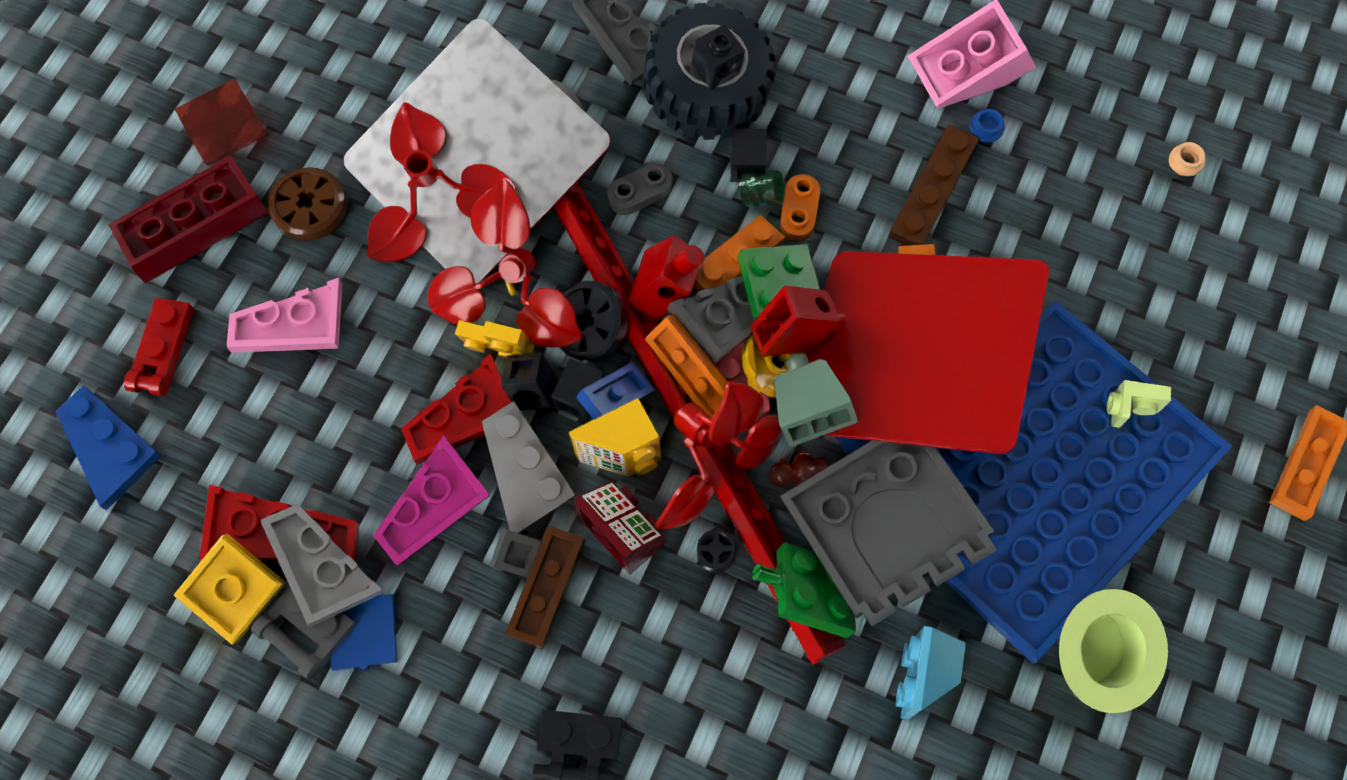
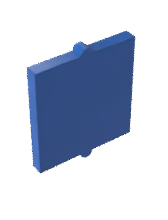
M393 594L376 596L343 612L358 625L332 654V671L360 668L366 671L369 669V666L397 663Z

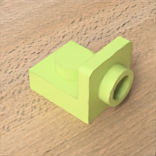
M1124 380L1108 397L1107 413L1112 415L1111 426L1120 428L1130 418L1131 409L1133 413L1138 415H1154L1160 412L1171 401V387Z

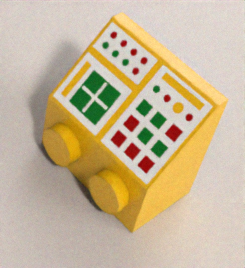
M638 398L569 432L578 461L587 465L629 477L635 473L644 475L655 469L658 465L657 462L661 461L659 435Z

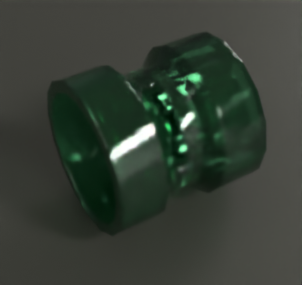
M779 170L766 171L764 175H759L756 172L742 174L740 179V197L743 205L747 208L758 207L761 203H766L769 206L781 205L785 197V184L782 173Z

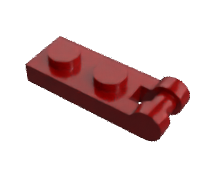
M161 298L154 299L132 369L126 373L124 378V388L126 391L139 393L142 390H146L151 395L162 397L166 395L194 311L190 303ZM149 370H156L155 374L151 377L148 376Z

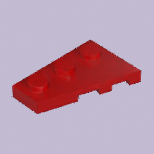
M491 354L481 361V365L471 374L461 377L455 383L456 386L440 400L435 399L401 428L417 465L429 458L443 435L454 449L485 436L482 421L512 403L501 387L502 378Z

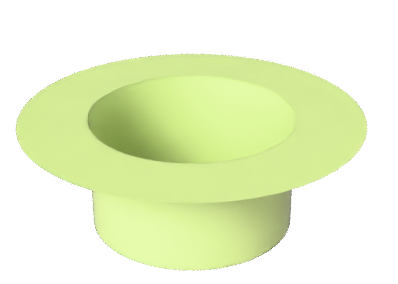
M1107 589L1087 596L1071 611L1061 632L1059 658L1062 673L1073 693L1083 703L1093 709L1106 713H1121L1140 706L1156 691L1166 670L1168 644L1160 618L1145 600L1125 590Z

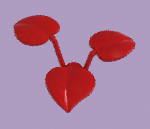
M403 102L395 116L390 132L389 145L393 157L403 165L404 170L411 179L408 182L411 211L408 214L400 206H389L379 210L372 218L368 229L367 256L371 260L379 262H397L407 259L418 252L423 246L427 231L420 221L414 219L417 216V187H430L437 179H441L453 189L460 190L456 196V204L459 210L468 218L471 216V211L476 201L499 181L506 179L516 190L513 182L506 174L487 164L467 166L462 171L461 184L453 181L442 170H438L431 157L437 156L442 151L446 142L445 129L434 116L415 108L407 102Z
M503 179L476 201L471 211L470 220L472 229L480 241L487 245L498 244L499 251L509 255L500 261L499 271L476 284L473 273L467 267L451 266L446 268L434 278L428 291L429 307L433 313L452 324L458 325L459 320L474 323L482 317L486 308L485 297L479 289L499 278H503L509 283L523 281L521 303L525 308L517 315L516 323L518 328L524 332L530 342L539 346L556 348L573 344L579 341L583 335L579 329L573 306L568 298L557 289L540 288L534 291L528 299L529 284L533 280L530 274L534 271L536 262L531 252L519 248L529 238L530 221L519 194L506 179Z
M727 381L722 403L714 418L710 417L694 402L684 405L678 411L674 418V425L687 436L684 445L689 448L699 469L700 476L693 475L680 485L655 525H653L656 529H671L692 522L704 511L713 495V486L707 483L709 480L708 471L696 445L709 446L714 443L721 446L730 442L736 447L742 448L736 458V464L742 469L756 468L773 454L783 431L777 415H768L758 421L764 409V399L755 389L742 383ZM751 429L746 437V441L737 439L739 433Z

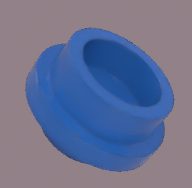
M984 109L973 116L970 123L972 135L979 137V141L990 143L997 141L1005 130L1002 115L994 109Z

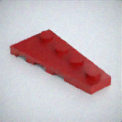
M209 484L199 559L202 560L223 534H229L261 562H279L260 520L292 506L278 501L272 502L256 498L254 495L242 492L236 493L224 490L222 487ZM310 509L304 510L330 536V539L356 562L359 524L354 520Z

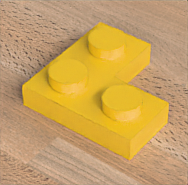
M459 320L455 335L464 342L463 346L465 348L482 353L485 352L486 348L498 351V356L507 359V355L533 353L535 346L529 341V338L522 330L485 321L484 326Z

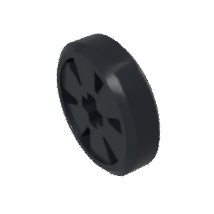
M582 281L570 286L563 294L573 306L577 323L583 336L579 341L559 348L566 355L577 360H588L591 362L603 360L612 355L625 338L628 327V312L625 302L615 289L603 283ZM586 317L594 318L593 326L585 325Z

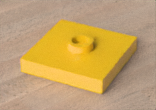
M223 534L175 592L174 596L233 645L239 642L286 582L229 534Z

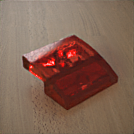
M236 79L174 109L207 166L268 136Z

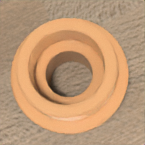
M1186 142L1180 144L1171 151L1169 165L1179 175L1194 176L1205 165L1204 150L1196 143Z

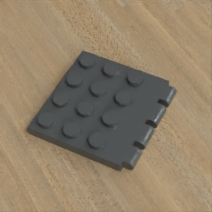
M872 440L780 496L856 619L864 615L871 627L896 612L889 600L891 597L895 596L899 604L905 607L930 592L931 590L924 580V577L927 575L930 576L938 587L963 572L965 567L959 559L960 555L963 554L967 561L974 565L997 551L990 540V537L994 535L993 528L936 447Z

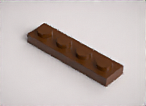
M948 124L892 226L888 238L906 246L924 245L980 139L979 137Z

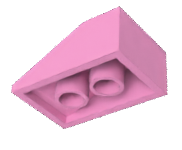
M998 0L992 1L908 55L937 109L1004 87L1036 67L1026 46Z

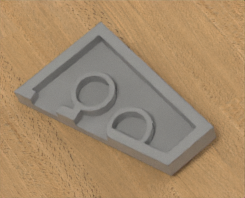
M514 401L482 421L510 531L520 533L575 497L574 492Z
M298 504L260 520L308 628L383 593V590L358 567L357 563L349 555H346L330 539V536Z

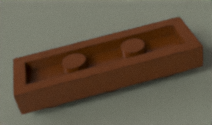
M548 525L505 632L507 637L542 650L544 649L585 544L583 537Z

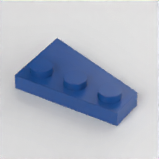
M84 385L56 410V414L99 506L105 510L117 501L161 457L152 446Z

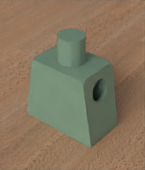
M802 353L794 354L787 359L786 366L788 371L777 375L774 379L779 424L789 447L858 423L850 397L826 360L819 359L809 363L808 357Z

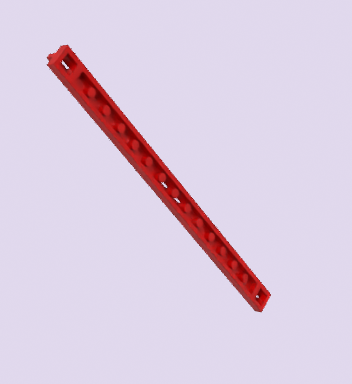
M577 182L553 209L557 216H559V220L563 223L565 230L569 233V237L573 240L574 247L578 250L594 281L612 287L623 298L628 312L626 338L629 339L631 346H633L635 353H637V357H639L641 364H643V368H645L647 375H649V379L654 383L660 398H662L666 409L669 410L674 420L678 411L684 405L693 401L644 338L659 325V322L652 320L628 305L635 281ZM682 433V436H684V440H686L687 436L684 433ZM714 443L709 446L696 445L709 474L708 482L713 486V491H715L719 502L722 503L726 514L729 515L728 518L731 519L735 530L738 531V535H740L742 543L747 547V551L752 556L754 563L776 570L777 549L786 541L745 470L736 464L737 457L729 443L721 446ZM767 584L768 588L771 589V593H773V597H775V601L778 602L773 586ZM787 620L813 665L846 646L841 636Z

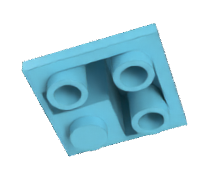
M924 626L915 636H911L909 643H905L901 666L907 667V674L904 683H899L896 694V706L902 707L901 719L909 720L961 683L965 642L935 628Z

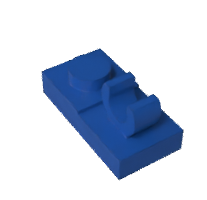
M631 362L583 388L576 398L590 416L596 419L637 398L640 402L651 396L655 389L634 363Z

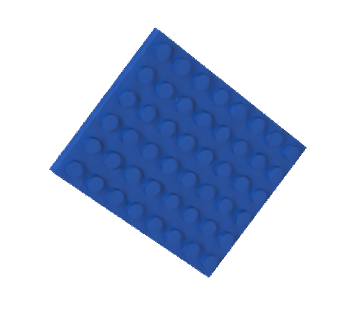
M1056 300L1041 315L1016 446L1005 454L936 447L993 528L994 535L990 537V540L997 550L974 565H971L963 554L960 555L959 559L963 563L965 570L945 583L1033 664L1038 662L1061 636L1065 621L1075 606L1087 596L1105 588L1232 447V445L1172 396L1171 401L1160 412L1154 415H1138L1133 413L1131 409L1130 418L1120 428L1112 427V415L1107 413V401L1111 392H1114L1124 380L1158 384Z

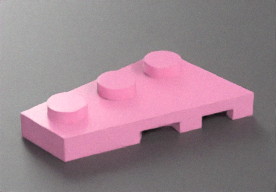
M340 278L327 281L326 286L311 291L308 288L295 292L296 296L278 302L270 300L231 313L229 315L227 336L228 350L231 353L339 349L343 286Z

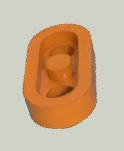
M799 174L792 177L787 182L780 230L785 238L794 242L808 239L813 234L820 185L810 175ZM805 187L808 189V191L801 192L798 190V188ZM800 217L804 221L797 223L793 221V218Z

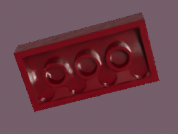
M229 156L108 225L130 267L146 284L266 215L268 212L233 157Z

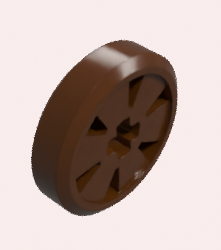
M313 167L301 168L284 175L274 185L268 199V211L271 219L284 235L299 241H312L329 235L341 224L347 211V197L338 179L328 171ZM309 199L313 206L306 209L303 202Z

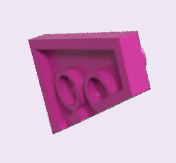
M443 435L436 448L419 469L415 478L373 536L395 565L398 566L490 495Z

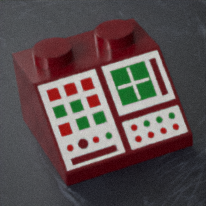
M610 481L574 499L580 521L629 575L664 546L663 535L661 534L664 529L659 530L653 526L657 519L649 513L644 516L636 507L639 502L627 487L623 486L619 489L613 481Z

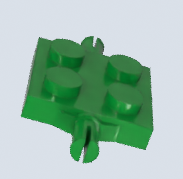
M784 542L777 549L776 570L761 564L755 565L752 579L773 586L778 599V617L844 638H848L856 632L855 615L815 552Z

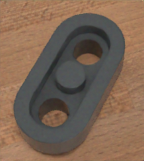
M649 164L613 181L607 190L610 208L618 214L628 215L664 199L672 190V174L670 170L661 164ZM654 176L660 177L658 181L650 180ZM623 190L630 192L625 196L619 194Z

